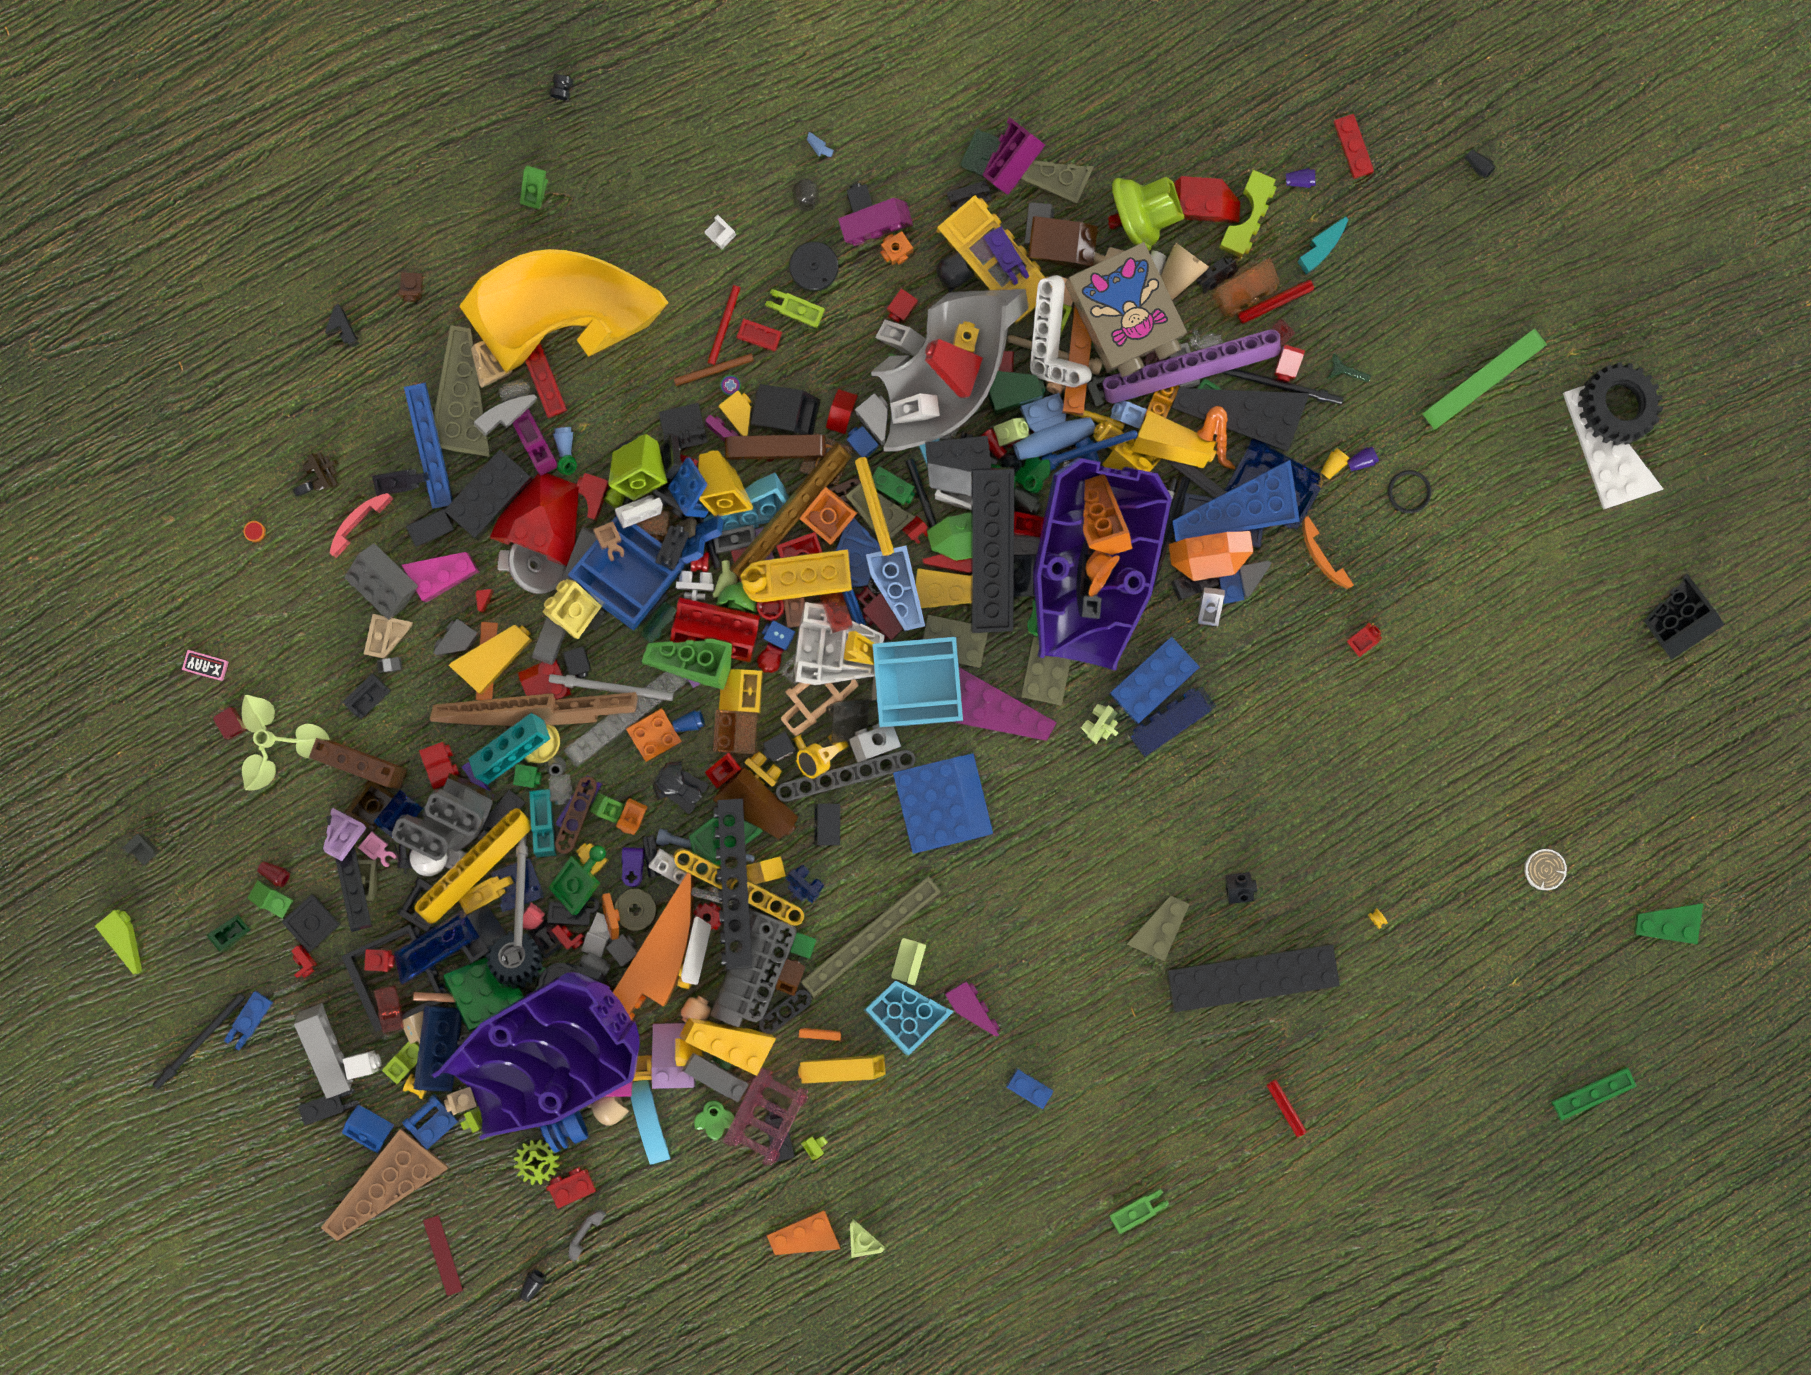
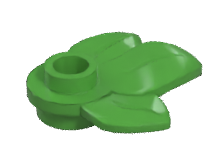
M710 1100L704 1105L703 1111L696 1115L694 1125L697 1130L705 1129L708 1137L716 1141L722 1136L724 1128H736V1119L731 1111L724 1109L721 1102ZM711 1109H716L718 1112L715 1113V1114H712V1113L710 1112V1110H711Z

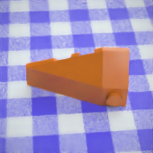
M1102 474L1085 480L1083 533L1089 548L1110 555L1132 549L1128 528L1106 475Z

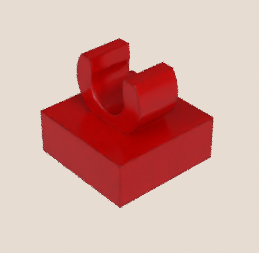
M917 515L901 529L906 536L918 544L920 543L918 536L921 533L926 537L928 536L927 525Z

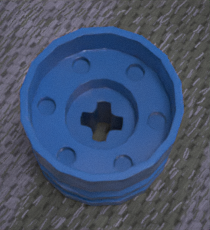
M579 1110L554 1124L540 1126L545 1141L554 1153L561 1150L560 1144L564 1149L569 1147L567 1137H570L575 1144L589 1138L585 1122Z

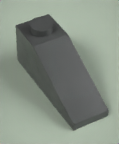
M692 1053L682 1069L686 1074L739 1102L749 1085L737 1074L695 1053Z

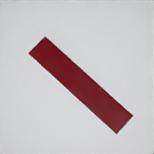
M439 1215L423 1220L447 1296L463 1291Z

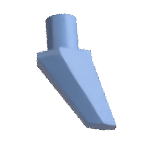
M809 132L807 141L817 155L820 157L823 154L831 158L834 150L826 147L825 142Z

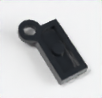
M590 897L577 915H572L562 903L549 902L547 923L590 927L591 913L597 912L600 906L599 901L595 897ZM590 901L595 903V907L592 909L587 907Z

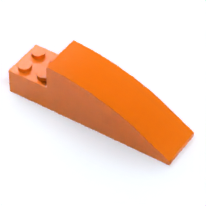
M688 872L613 991L631 1020L635 1017V1014H633L634 1009L640 1008L646 997L644 995L664 1007L677 985L680 977L679 971L685 961L684 956L693 927L694 875Z

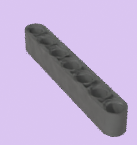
M586 527L581 529L561 581L571 580L568 574L597 540L594 530ZM549 617L546 618L532 658L553 665L566 630L560 625L555 624Z
M903 750L833 769L816 778L804 777L785 782L777 787L776 795L781 801L788 802L911 768L915 763V756L911 751ZM903 754H909L912 757L910 765L905 766L901 764L900 757ZM888 759L891 761L892 768L889 771H883L880 768L882 760ZM863 765H869L872 768V773L867 777L862 776L860 773V768ZM844 770H848L852 774V778L848 782H843L840 778V774ZM823 776L831 777L832 783L829 787L821 786L820 780ZM804 781H809L812 785V789L808 793H803L800 789V785ZM785 786L792 790L789 798H783L780 794L781 789Z

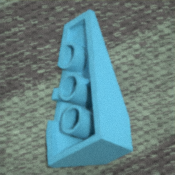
M775 472L757 480L745 489L753 505V510L720 516L723 519L722 531L750 525L757 528L759 524L769 523L789 499L784 485ZM710 514L708 517L704 519V522L711 518H714L715 516L713 514Z

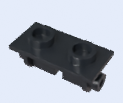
M986 180L947 192L952 212H956L975 195L978 199L982 198L985 202L991 201L990 189Z
M1224 256L1213 264L1216 271L1213 272L1208 267L1196 279L1197 284L1201 285L1204 294L1209 290H1214L1221 282L1232 278L1238 272L1236 261L1232 260L1230 256Z
M670 525L655 563L675 570L690 534L684 531V527Z

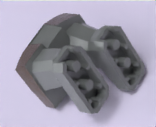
M449 773L444 787L434 790L429 796L423 813L425 816L424 820L408 814L402 815L395 824L392 837L394 841L435 861L441 860L446 855L448 848L457 852L469 844L481 832L492 805L493 792Z

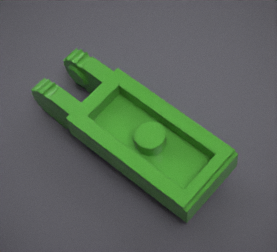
M1157 1189L1147 1196L1144 1195L1109 1214L1118 1233L1125 1232L1169 1205L1167 1200L1159 1202L1153 1208L1149 1202L1161 1196L1163 1191Z

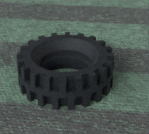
M1618 362L1613 366L1608 365L1584 383L1585 388L1579 393L1582 400L1578 402V407H1583V412L1579 416L1580 419L1586 418L1588 422L1584 425L1586 429L1591 427L1594 430L1592 436L1595 438L1599 435L1602 436V442L1604 443L1613 441V445L1618 446L1621 443L1627 445L1638 440L1654 428L1653 425L1660 420L1657 415L1663 410L1662 406H1658V402L1663 400L1662 395H1657L1656 390L1659 389L1658 384L1653 385L1650 382L1653 378L1651 374L1645 376L1642 374L1643 368L1639 367L1635 370L1632 363L1622 366V362ZM1622 385L1630 389L1636 396L1638 412L1633 419L1628 421L1620 420L1614 417L1608 410L1606 393L1612 386Z

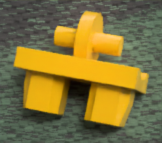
M759 751L752 758L749 757L744 763L757 773L755 775L749 770L763 785L765 783L760 777L773 787L779 782L777 779L783 770L776 764H773L766 771L761 766L767 758Z

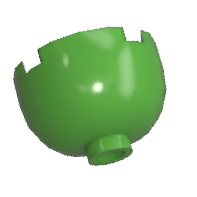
M737 582L736 584L726 586L720 592L716 606L757 614L758 602L751 600L746 595L742 582Z

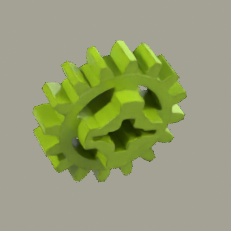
M531 1139L530 1145L526 1142L523 1143L524 1150L517 1149L520 1156L514 1157V1160L518 1161L514 1168L520 1169L517 1176L523 1174L525 1176L524 1182L531 1179V1185H534L536 1180H538L540 1185L543 1184L544 1178L550 1181L551 1177L549 1174L555 1176L557 1172L554 1168L560 1165L555 1162L559 1155H554L552 1149L549 1148V1144L546 1143L544 1145L542 1139H539L538 1143ZM539 1148L544 1150L548 1155L542 1154ZM530 1150V1157L523 1161L525 1153ZM535 1157L537 1160H544L538 1167L537 1164L530 1163ZM550 1163L548 1171L544 1174V1166ZM526 1169L533 1171L534 1175L527 1172Z

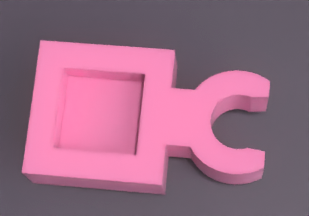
M373 831L358 847L372 860H376L377 857L381 858V863L385 867L390 866L386 861V856H392L394 859L397 857L395 852L385 850L388 843Z

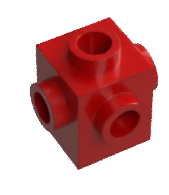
M706 902L704 905L699 904L693 912L694 918L699 917L703 920L706 913L711 915V920L706 921L711 925L710 932L713 929L717 930L722 924L719 918V910L721 908L713 902L710 904Z

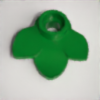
M1039 457L1027 458L1024 468L1021 467L1015 472V476L1018 478L1017 482L1022 484L1032 494L1038 493L1043 487V481L1049 476L1050 461L1048 459L1041 461Z

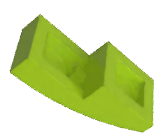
M408 1041L399 1053L383 1068L382 1071L396 1084L417 1064L418 1041L412 1044Z

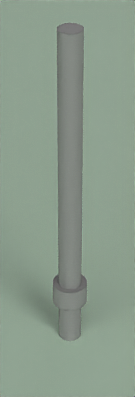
M550 674L549 676L550 683L563 684L569 688L577 686L616 693L636 692L637 696L673 701L674 693L579 679L573 675L560 676Z
M527 834L518 842L515 854L517 857L514 924L515 949L522 948L526 857H528V847L526 846Z

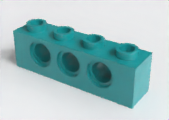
M530 713L468 758L474 777L488 785L549 741L550 736L545 721Z

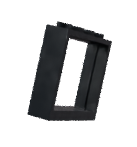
M414 924L401 928L341 956L375 1032L423 1011L425 1006H435L441 1002L428 1001L384 1022L356 960V957L364 954L366 949H375L409 933L435 993L448 994L443 983L440 984L437 978L439 976L438 969L435 964H431L429 949L426 945L423 946L420 940L422 934L418 927H414Z

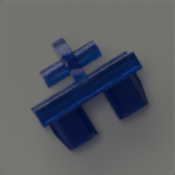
M801 865L796 870L793 869L785 877L791 883L787 888L793 893L789 898L793 900L797 897L801 902L807 898L813 903L820 896L819 893L824 884L817 878L809 884L804 878L810 872L804 865Z

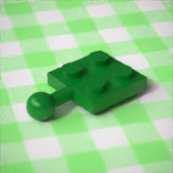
M595 845L590 849V857L585 864L576 856H571L548 887L572 915H577L600 885V882L590 872L595 863L602 861L606 856L605 849L600 845Z

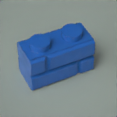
M1016 1068L1006 1085L1008 1089L1041 1109L1045 1107L1053 1093L1051 1088L1025 1074L1018 1068Z

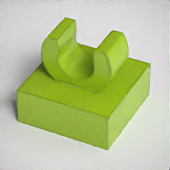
M479 1106L464 1114L466 1120L460 1123L463 1130L471 1128L474 1133L482 1129V1117Z
M824 1136L816 1140L813 1137H809L801 1145L811 1159L815 1160L824 1154L821 1147L828 1142Z

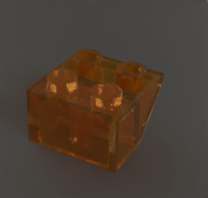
M716 710L713 751L755 755L759 714L756 712Z

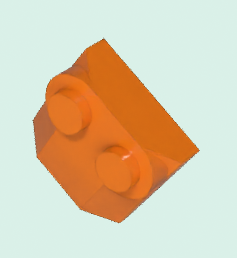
M825 487L799 519L832 545L853 520L857 512L834 492Z

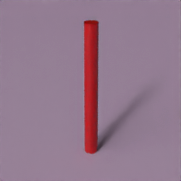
M733 285L707 362L708 364H716L741 289L739 286Z

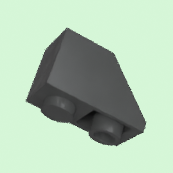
M456 619L455 622L451 621L446 628L447 634L444 638L440 637L435 643L433 653L438 656L467 652L480 634L459 619Z

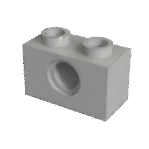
M879 724L872 726L873 730L867 732L866 728L855 732L856 736L849 739L857 762L901 747L894 727H879ZM872 737L875 738L876 745L873 743Z

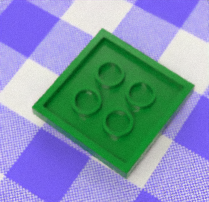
M487 958L447 973L443 977L469 1032L474 1031L487 1017L523 998L518 985L517 989H513L511 985L505 987L496 980L487 965Z

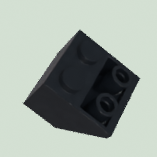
M488 905L479 908L449 928L471 963L478 961L489 953V945H494L492 941L495 938L499 940L501 938L499 935L502 933L505 936L507 935Z

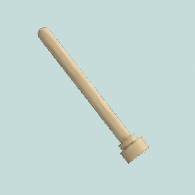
M1014 335L1007 337L1009 343L1032 350V341ZM1059 350L1058 358L1068 361L1069 353ZM1091 358L1089 360V369L1092 374L1099 375L1103 364L1101 359Z

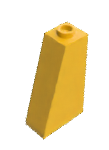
M1148 411L1131 450L1204 468L1208 461L1212 462L1216 451L1213 450L1216 441H1206L1200 438L1196 432Z
M513 625L451 662L449 666L479 694H483L532 641L529 637L531 633L523 625L520 628L517 625Z
M884 1054L807 1060L800 1062L798 1074L802 1083L872 1080L886 1075Z

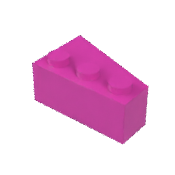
M467 552L402 565L406 574L418 585L416 591L421 600L426 603L480 572Z

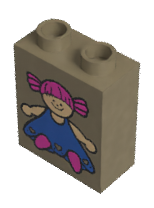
M1145 242L1070 276L1066 281L1065 285L1107 373L1118 369L1121 377L1124 378L1145 367L1141 357L1155 351L1159 360H1162L1182 350L1178 340L1182 339L1187 331Z

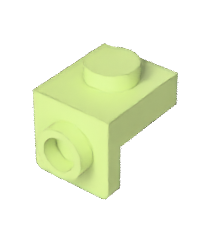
M1024 418L1011 419L994 426L999 446H1005L1029 436V428Z

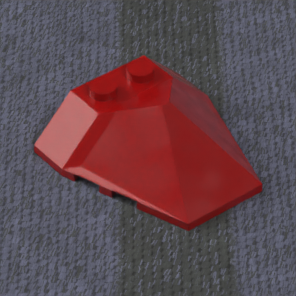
M538 473L499 516L490 538L510 545L512 542L546 555L547 559L551 562L567 567L575 547L579 489L576 488L577 484L548 473L542 476Z

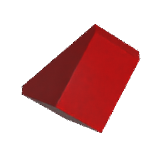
M838 389L831 405L826 429L846 434L858 395Z
M727 753L705 773L714 786L719 788L734 777L742 768L732 754Z

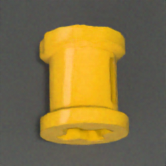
M411 1073L404 1085L403 1091H410L419 1095L420 1099H423L427 1091L414 1089L415 1077Z

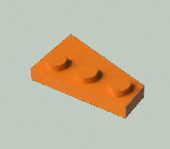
M825 1210L767 1234L775 1255L841 1249Z

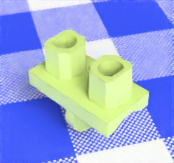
M1097 704L1093 710V714L1099 717L1096 724L1087 720L1081 727L1088 738L1096 744L1101 737L1107 740L1110 734L1114 736L1118 734L1114 730L1118 724L1114 718L1118 713L1109 705L1105 707Z

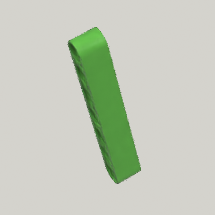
M1533 329L1426 410L1423 416L1433 429L1436 430L1547 345L1536 329Z

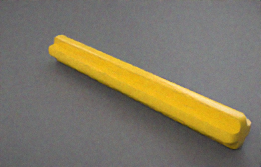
M861 457L855 460V464L882 555L888 556L894 553L893 545L867 458Z

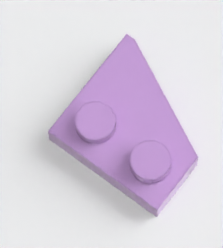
M332 808L330 813L332 816L331 824L327 828V838L323 849L327 854L343 861L366 827L363 823Z

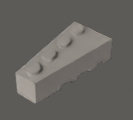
M321 1003L300 1011L294 1026L326 1099L350 1090L353 1079L347 1080L343 1063L344 1055L338 1047L337 1039L332 1031L323 1004Z

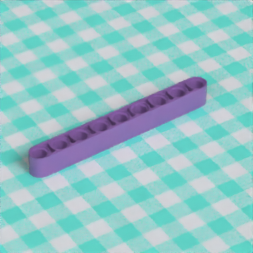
M1267 330L1146 365L1141 370L1124 378L1121 377L1120 373L1109 376L1103 381L1105 400L1109 403H1118L1275 357L1281 351L1280 334L1275 330Z

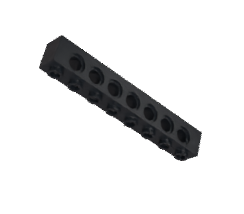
M743 799L717 800L718 806H714V818H718L719 826L715 827V839H720V847H716V860H721V868H717V880L722 881V889H718L719 902H723V910H719L720 923H724V931H720L721 944H725L726 951L721 952L722 965H726L727 970L752 969ZM726 817H732L735 820V824L727 827L723 824V820ZM729 837L736 840V845L732 848H728L724 844V841ZM729 858H734L738 863L733 869L725 865L726 860ZM730 879H735L739 883L738 887L734 890L729 889L726 885ZM731 900H736L740 904V907L735 911L730 910L727 906ZM732 921H738L741 924V928L739 931L733 932L729 929V924ZM733 942H739L742 945V950L738 953H733L730 950V945Z

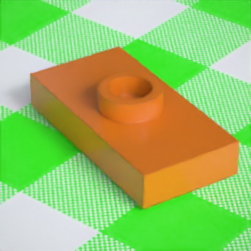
M610 893L603 894L602 909L610 939H619V911L614 909Z

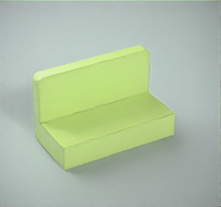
M902 938L891 977L915 985L926 944Z

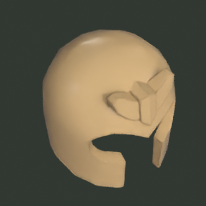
M620 1096L602 1097L587 1106L592 1109L595 1118L604 1125L618 1123L630 1111L623 1105Z

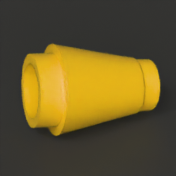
M1336 448L1334 452L1331 451L1321 473L1328 479H1331L1332 476L1348 464L1349 457Z

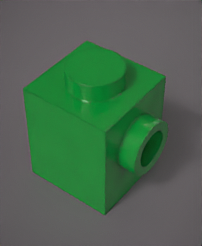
M516 764L513 785L537 788V784L540 785L542 772H539L540 768Z

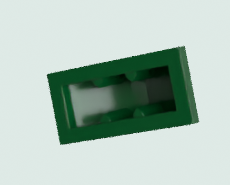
M237 914L210 932L207 937L219 952L227 951L250 932V928Z

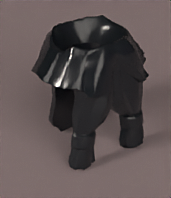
M682 760L665 763V766L660 770L655 782L652 784L656 798L660 800L668 797L690 814L695 809V804L702 797L701 793L707 790L708 783L683 771Z

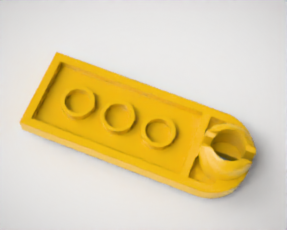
M848 549L757 561L750 564L741 574V582L746 595L756 602L852 591Z

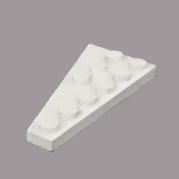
M1585 386L1563 393L1603 510L1663 490L1662 486L1629 444L1621 443L1617 446L1613 445V441L1604 443L1602 442V436L1599 435L1596 438L1592 436L1594 430L1591 427L1585 428L1584 425L1588 422L1586 418L1580 419L1579 414L1583 412V407H1578V402L1582 400L1579 393Z

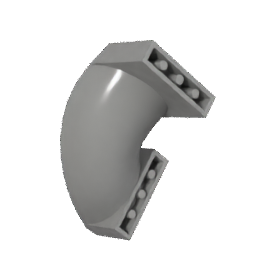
M1026 289L947 293L928 309L927 337L920 351L911 360L909 355L889 356L871 372L872 376H879L885 383L890 403L917 394L937 395L940 416L928 420L893 424L891 413L890 432L887 442L883 447L884 451L905 450L941 438L954 431L977 411L986 398L1000 367L1006 344L1007 328L1028 310ZM964 321L974 323L975 328L979 329L974 354L983 357L970 397L960 398L925 361L927 355L925 350L929 342L936 339L952 344L956 327L959 323L963 324ZM963 334L965 339H970L969 334Z

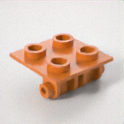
M662 708L626 728L645 762L682 742Z

